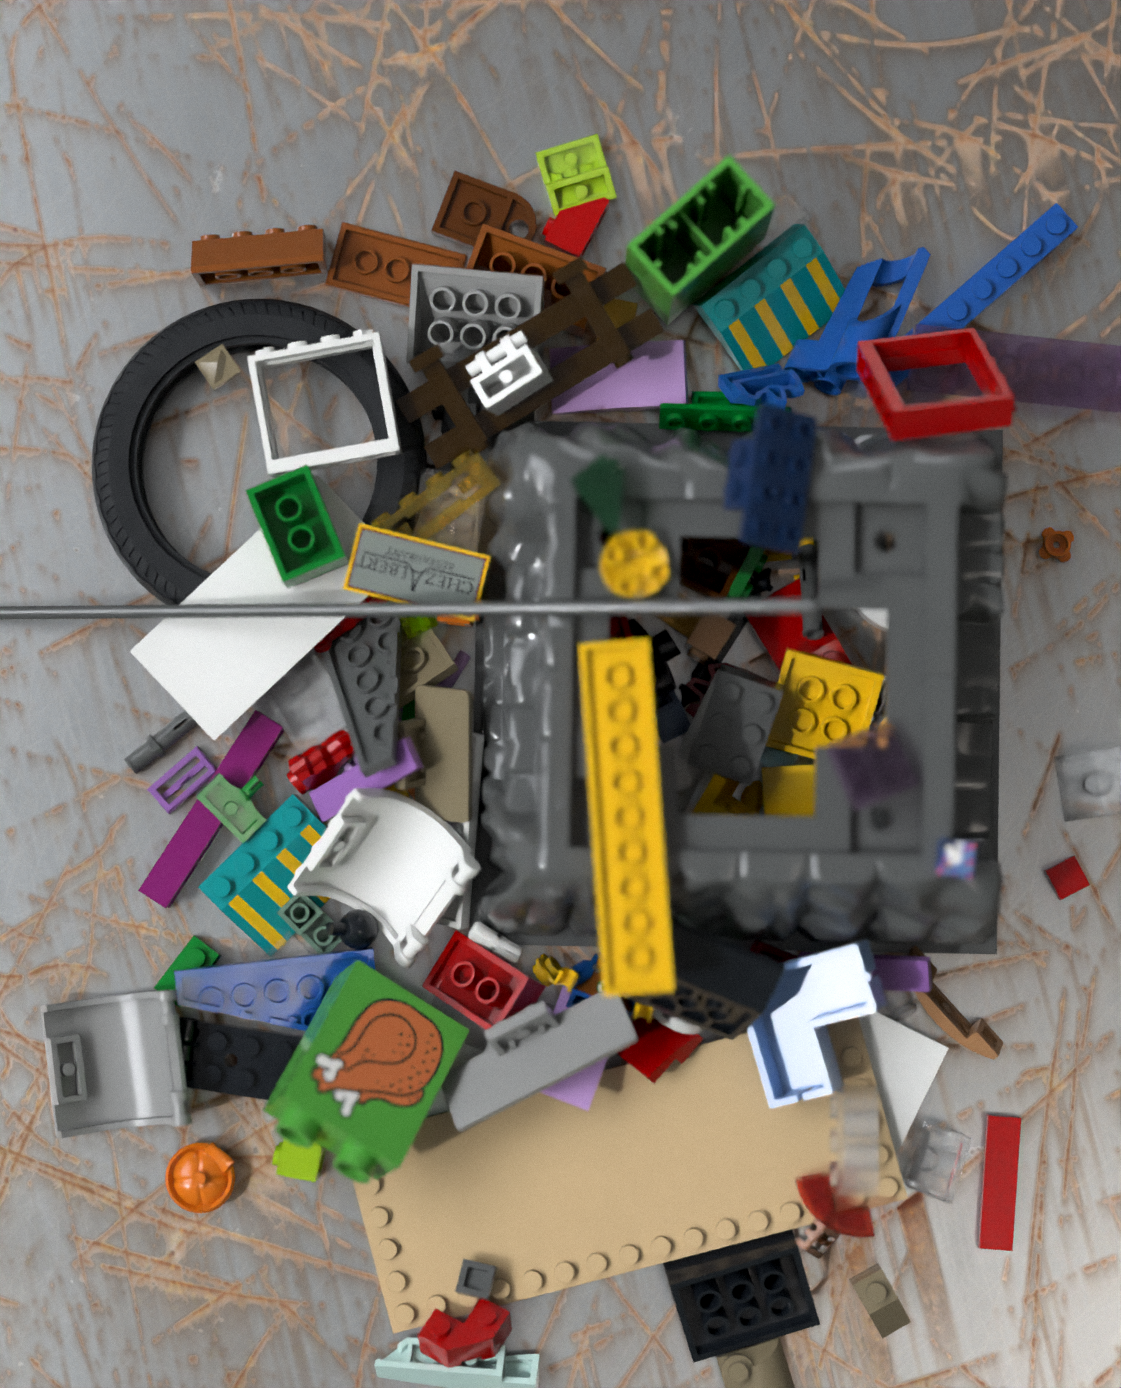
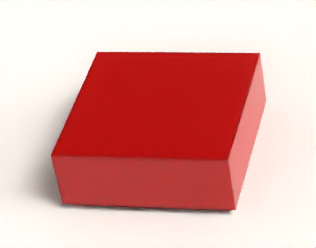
M1071 856L1044 870L1059 900L1090 885L1075 856Z

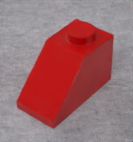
M603 197L560 210L556 219L550 217L542 232V235L546 236L544 239L545 246L577 258L580 256L583 258L609 209L610 200Z

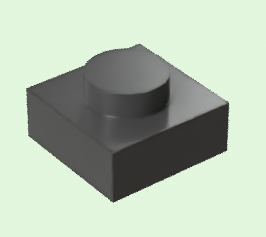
M463 1259L455 1292L489 1301L497 1267Z

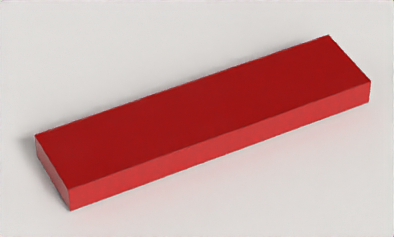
M986 1116L978 1238L979 1249L1013 1251L1021 1130L1020 1117Z

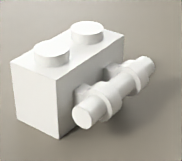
M522 330L512 336L506 335L500 339V344L488 352L482 351L475 355V360L466 365V369L472 377L483 371V373L470 380L485 408L497 416L553 381L535 350L528 345L518 349L528 342V338ZM506 355H508L506 358H504L503 360H501V361L498 362L497 364L493 365L495 362L499 361L500 359H502L503 357H505Z

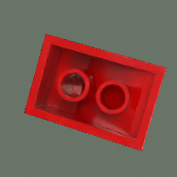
M800 578L763 599H801ZM801 613L744 614L778 676L787 648L852 665L823 614L824 636L818 640H808L806 637H803Z
M456 930L421 987L487 1030L498 1021L508 1019L522 1012L527 1006L536 1004L546 986Z

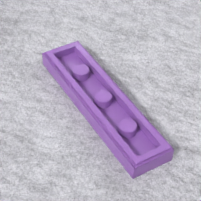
M406 737L397 742V764L367 778L361 772L358 764L309 792V795L321 822H327L337 815L344 805L347 795L354 788L386 789L422 769L423 764L411 738Z
M801 951L798 958L818 952ZM872 954L876 969L871 971L872 977L879 975L883 990L931 991L930 957Z

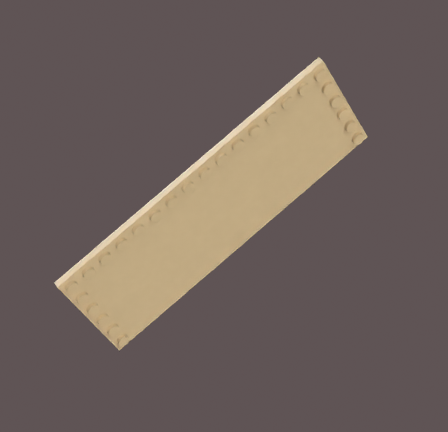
M858 1016L826 1024L844 1086L831 1094L807 1100L803 1098L798 1102L771 1109L748 1032H743L733 1040L724 1037L699 1044L683 1064L675 1059L655 1084L628 1063L604 1069L588 1111L538 1092L463 1132H459L456 1129L450 1111L425 1117L399 1168L378 1180L371 1178L369 1183L353 1181L393 1334L424 1326L435 1308L453 1318L472 1312L480 1299L455 1292L463 1259L497 1267L489 1301L501 1306L814 1224L813 1221L817 1217L825 1221L908 1199Z

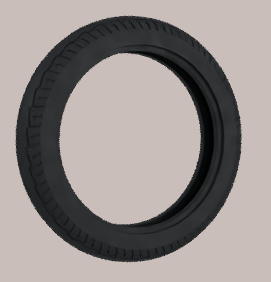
M275 299L235 300L197 310L171 323L149 339L124 366L104 401L96 425L92 449L93 492L102 526L114 551L132 576L166 605H179L211 575V573L187 561L175 550L159 529L148 504L143 475L144 453L151 426L165 400L180 383L199 369L195 362L221 344L224 345L230 355L262 350L264 347H274L275 351L288 349L287 344L296 341H307L308 345L321 343L320 338L328 335H340V339L353 337V332L357 331V329L331 314L295 302ZM373 349L309 360L334 374L354 393L368 415L375 441L388 439ZM385 355L403 454L377 458V475L374 491L362 521L369 526L411 536L420 514L426 486L427 455L423 447L425 446V437L420 418L409 424L396 403V400L410 391L395 366Z

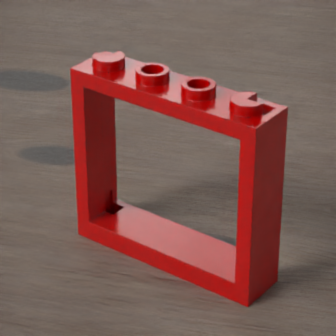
M975 328L857 341L856 371L891 441L1012 426L1013 412L1017 411V405L1014 402L1015 392L1010 391L1005 375L999 372L995 357L990 356L987 351L986 342L980 339ZM966 363L984 397L904 406L887 372Z

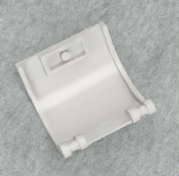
M354 788L347 795L345 803L337 815L330 820L328 828L320 840L313 845L311 853L303 865L296 870L295 876L287 888L294 896H324L345 903L354 909L366 910L371 913L377 921L378 928L393 945L397 963L405 968H411L417 959V952L423 951L429 943L428 934L456 895L464 894L469 887L468 881L470 878L477 876L481 866L472 856V849L446 821L427 807L404 795L389 790Z

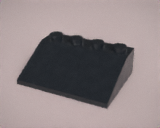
M792 1229L663 1263L693 1363L820 1325L800 1251L795 1243L796 1239Z

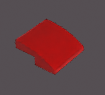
M639 1017L632 1022L638 1036V1041L616 1052V1054L655 1084L675 1059L683 1064L703 1038L698 1033L684 1034L672 1030L654 1017H652L651 1023H648L645 1018Z

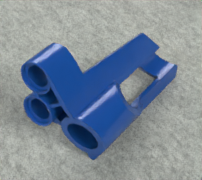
M925 247L918 248L915 254L904 259L886 261L884 258L858 266L819 341L809 339L797 340L784 370L793 369L802 380V383L811 381L819 391L832 396L841 394L846 380H861L856 371L857 341L896 337L931 254ZM904 281L895 304L890 310L870 320H858L871 286H888Z

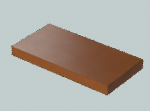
M342 222L325 285L409 308L413 263L465 268L468 255Z

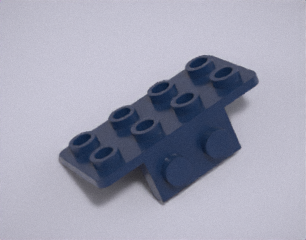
M763 404L757 408L753 438L733 440L729 453L728 479L724 488V509L734 512L743 511L740 539L743 543L789 554H796L800 551L817 429L815 417Z

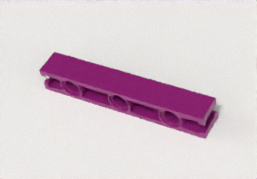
M255 710L209 782L220 773L230 784L242 789L254 775H257L286 728L260 711ZM198 799L138 890L164 908L172 906L224 826Z

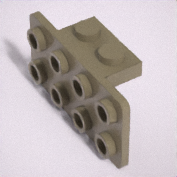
M419 685L415 688V718L398 721V741L406 737L411 738L423 768L395 783V788L403 790L415 788V801L433 811L443 820L460 823L470 822L472 820L473 695L471 691L466 689Z

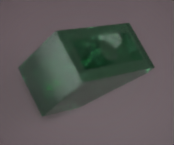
M602 454L572 477L570 485L613 538L619 534L625 485L622 476L626 472L614 457L608 460Z

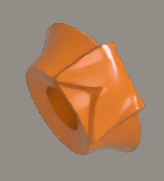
M214 1142L210 1144L193 1143L177 1151L168 1163L165 1174L167 1191L178 1206L189 1212L207 1213L216 1210L228 1200L234 1189L235 1171L233 1166L235 1161L217 1147Z

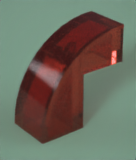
M828 1172L795 1177L799 1194L805 1206L824 1226L846 1236L858 1238L875 1237L869 1206L841 1211L835 1210Z

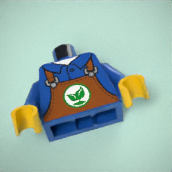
M600 952L595 953L591 961L582 960L570 968L562 967L554 984H562L568 988L567 992L571 993L566 1007L570 1008L603 991ZM620 995L629 1017L632 1019L637 1017L645 1018L648 1023H651L655 1011L654 1008Z

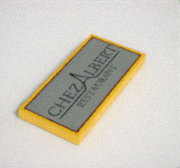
M359 523L343 589L397 603L479 602L491 556ZM453 616V617H457V618H461V619H465V620H469V621H473V622H474L476 616Z

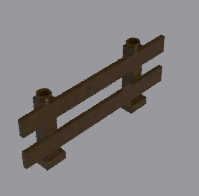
M581 256L552 273L558 285L566 283L571 291L570 295L447 370L440 360L445 353L439 343L409 361L415 373L422 370L428 379L421 386L396 400L409 424L443 404L456 427L423 446L437 469L468 450H472L475 455L491 445L488 440L489 437L611 363H614L616 368L621 367L634 358L631 351L664 332L663 327L651 308L617 329L604 309L603 305L637 285L624 262L591 282H588L582 272L588 267ZM586 316L599 340L549 369L548 372L553 379L552 382L499 416L486 408L476 415L472 413L461 392L472 386L470 380L483 373L482 371L472 377L466 369V365L475 360V355L482 351L488 352L501 343L500 339L508 334L512 336L520 330L525 333L528 342L518 349L524 345H528L533 349ZM506 355L505 357H503V358L500 359L499 361L495 362L493 365L497 364L498 362H500L501 360H503L504 358H506L508 355Z

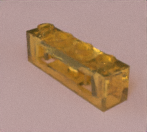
M466 451L451 462L455 467L445 476L439 471L424 482L428 487L418 496L412 491L398 502L401 507L391 516L386 511L372 521L371 524L373 527L392 531V525L404 516L410 518L453 486L450 482L466 471L469 475L456 484L461 492L465 494L477 484L481 488L465 500L462 497L458 498L418 528L419 534L415 537L428 540L500 486L501 483L478 452L470 455ZM406 522L393 531L405 535L413 533Z

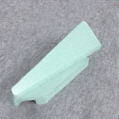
M407 1337L398 1344L395 1351L383 1360L378 1358L374 1366L376 1375L379 1378L445 1388H538L540 1354L506 1356V1345H502L495 1357L483 1360L479 1357L461 1362L462 1365L448 1368L422 1354L418 1338Z

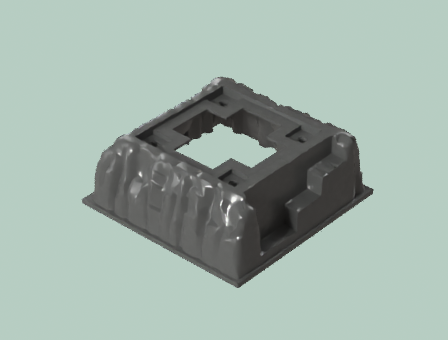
M516 421L489 437L488 440L491 445L479 452L477 553L491 556L482 589L483 602L632 600L615 594L606 585L602 577L600 559L606 545L601 542L600 535L607 529H613L618 534L628 530L649 531L661 542L667 552L669 560L668 579L656 593L638 600H679L680 537L740 538L743 511L734 512L724 509V488L728 479L729 453L733 440L753 438L754 431H704L691 428L670 430L659 429V423ZM817 426L802 539H819L818 608L887 610L885 748L816 747L815 816L794 817L675 814L676 744H657L669 917L677 918L682 923L696 929L706 930L713 936L727 942L737 943L749 950L756 939L782 950L825 951L868 939L871 952L909 953L910 949L916 945L922 953L997 954V916L1000 911L1004 879L1000 870V864L998 863L1001 616L1004 613L1001 582L1004 577L1002 545L1005 520L1003 508L1005 506L1008 481L1007 474L1002 472L1003 430L986 429L891 441L886 429L881 427ZM886 534L893 539L894 548L892 551L884 552L878 548L877 537L879 535ZM609 615L481 616L480 621H476L473 733L484 735L474 855L475 860L481 866V870L472 880L469 930L478 921L496 931L498 937L504 936L517 945L600 947L579 643L609 641ZM880 808L885 809L890 814V823L883 829L875 826L873 822V814ZM939 839L976 843L972 878L935 874Z

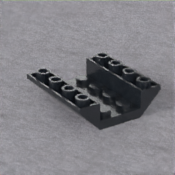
M669 917L674 992L622 996L727 1039H735L763 1014L783 974L785 965L773 961L769 956L756 954L742 948L737 943L727 942L713 936L706 930L696 929L682 923L677 918Z

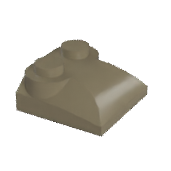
M779 1337L716 1356L725 1388H795Z

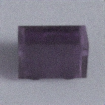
M890 721L857 732L825 747L826 754L854 814L919 785Z

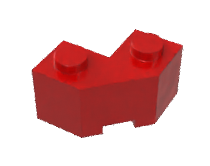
M480 1299L466 1321L462 1323L435 1308L418 1334L420 1351L422 1354L448 1368L462 1365L461 1362L479 1357L482 1360L495 1357L512 1331L510 1312L491 1301Z

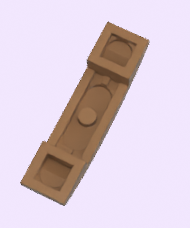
M916 945L910 949L908 956H925ZM931 963V991L914 992L923 1008L934 1022L958 1043L984 1057L993 1060L997 1058L1003 1041L982 1018L973 1025L969 1023L933 983L938 969Z

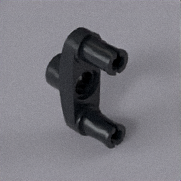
M634 618L628 620L633 640L649 639L651 669L653 671L651 673L653 699L662 694L666 696L676 689V683L667 662L680 655L681 652L666 629L651 637Z

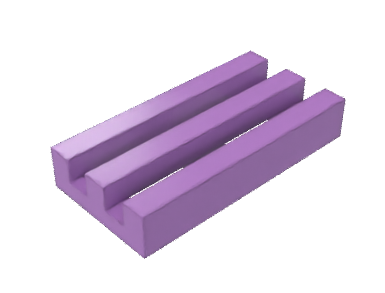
M196 746L147 790L166 812L171 814L211 779L217 767ZM195 757L201 760L162 795L158 792L165 783ZM205 766L207 767L208 771L169 804L166 801Z

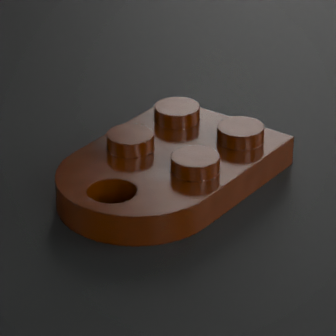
M454 171L431 232L474 249L483 224L510 233V228L513 224L517 222L524 223L529 229L524 239L532 242L536 234L537 224L532 206L522 196Z

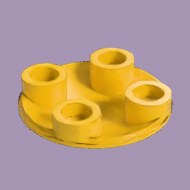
M628 530L617 534L606 544L601 554L600 570L606 585L615 594L626 599L638 600L653 595L663 586L669 577V560L664 546L649 531Z

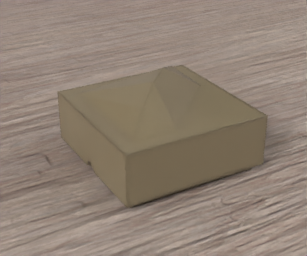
M223 344L195 362L214 391L242 373Z

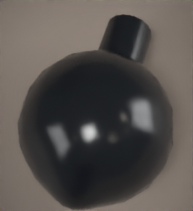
M356 909L346 913L340 922H329L326 926V932L328 935H339L342 942L352 949H364L376 940L378 924L371 913L366 910Z

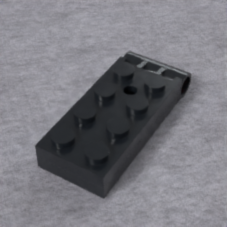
M179 1017L186 1087L269 1100L303 1036ZM228 1054H234L237 1057L238 1062L236 1065L231 1066L227 1063L226 1058Z

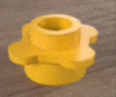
M543 953L540 955L541 958L536 959V964L532 966V969L537 979L543 985L549 987L554 984L562 967L555 958L548 957Z

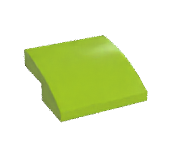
M597 133L535 152L555 217L560 210L603 197L608 200L617 198Z

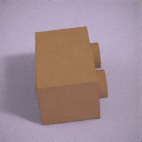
M703 614L685 643L684 647L689 650L687 656L702 665L706 661L712 664L736 625L718 614Z

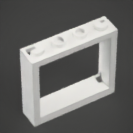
M361 329L354 331L353 337L340 339V335H328L320 338L321 343L308 345L307 341H296L287 344L288 349L275 351L274 347H264L262 350L255 351V355L247 356L269 476L275 478L307 464L311 471L403 454L383 341L379 332L373 333L372 329L364 331ZM373 349L388 439L279 459L263 369Z

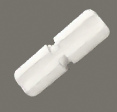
M475 922L469 930V939L487 950L492 948V953L510 964H515L522 954V948L504 936L498 937L496 931L483 923Z

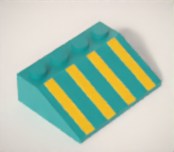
M793 224L692 305L742 371L775 364L793 349L797 340L808 338L827 323L845 288L825 252L806 225Z
M292 794L198 888L231 921L272 957L296 933L277 914L294 896L287 887L294 878L296 870L303 865L311 853L313 845L320 840L328 826L321 822V819L297 794ZM309 896L320 908L331 899L324 896Z

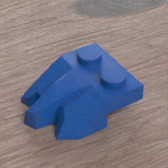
M779 363L718 375V387L730 403L750 406L769 404L785 409L787 398L793 399L803 396L805 391L802 380L793 369L783 370Z

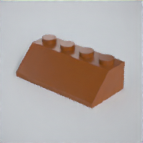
M483 224L466 269L544 276L545 310L571 294L566 283L558 285L552 273L574 261L577 257ZM584 260L588 268L582 272L588 282L606 273L607 268ZM585 316L562 331L583 338L589 321Z
M303 225L297 228L298 231L285 232L283 228H271L265 230V234L252 235L250 231L235 232L233 237L220 238V235L217 234L200 236V240L192 241L191 274L199 286L328 274L325 233L323 229H317L316 225Z

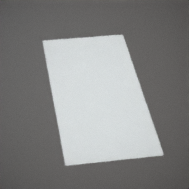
M317 475L315 477L316 483L350 562L359 523H365ZM260 528L179 605L361 603L368 595L343 589L349 564L287 589L281 580ZM345 617L164 618L130 652L213 740H216Z

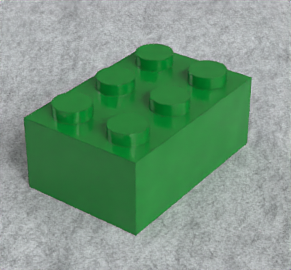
M308 464L245 490L278 573L287 589L349 564Z

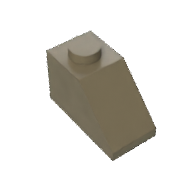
M878 1263L849 1279L882 1339L911 1322Z

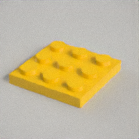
M787 648L777 683L785 685L784 693L765 746L815 759L816 747L864 748L884 679V673Z

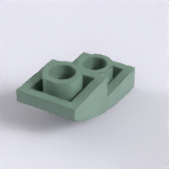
M293 896L277 912L318 953L331 952L342 941L339 935L327 934V924L335 921L309 896Z

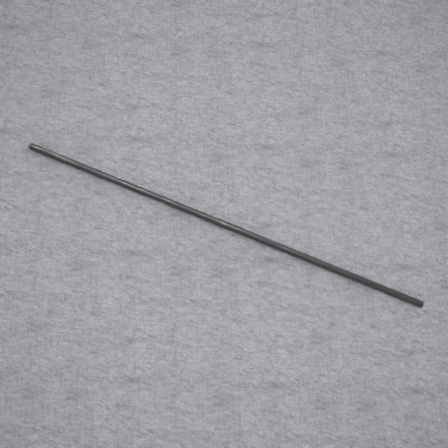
M718 599L0 606V620L817 613L818 600Z

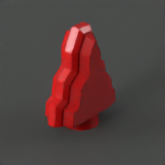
M340 730L323 743L310 747L302 754L295 755L288 761L290 771L286 774L287 778L302 795L310 789L314 790L330 781L338 774L339 768L352 758L355 751L349 733Z

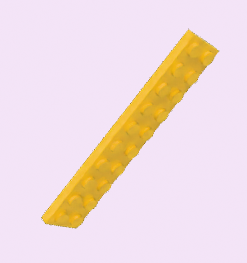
M649 639L579 643L603 996L674 992Z

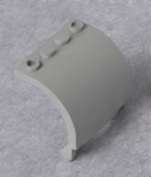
M176 989L120 994L40 1006L56 1138L138 1126L172 1124V1127L192 1124L191 1113H187L186 1101L189 1100V1093L186 1087L180 1038L179 1013H175L174 1000H177Z

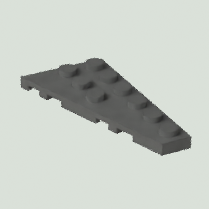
M403 616L366 617L352 629L333 640L331 648L323 652L360 770L366 778L397 764Z

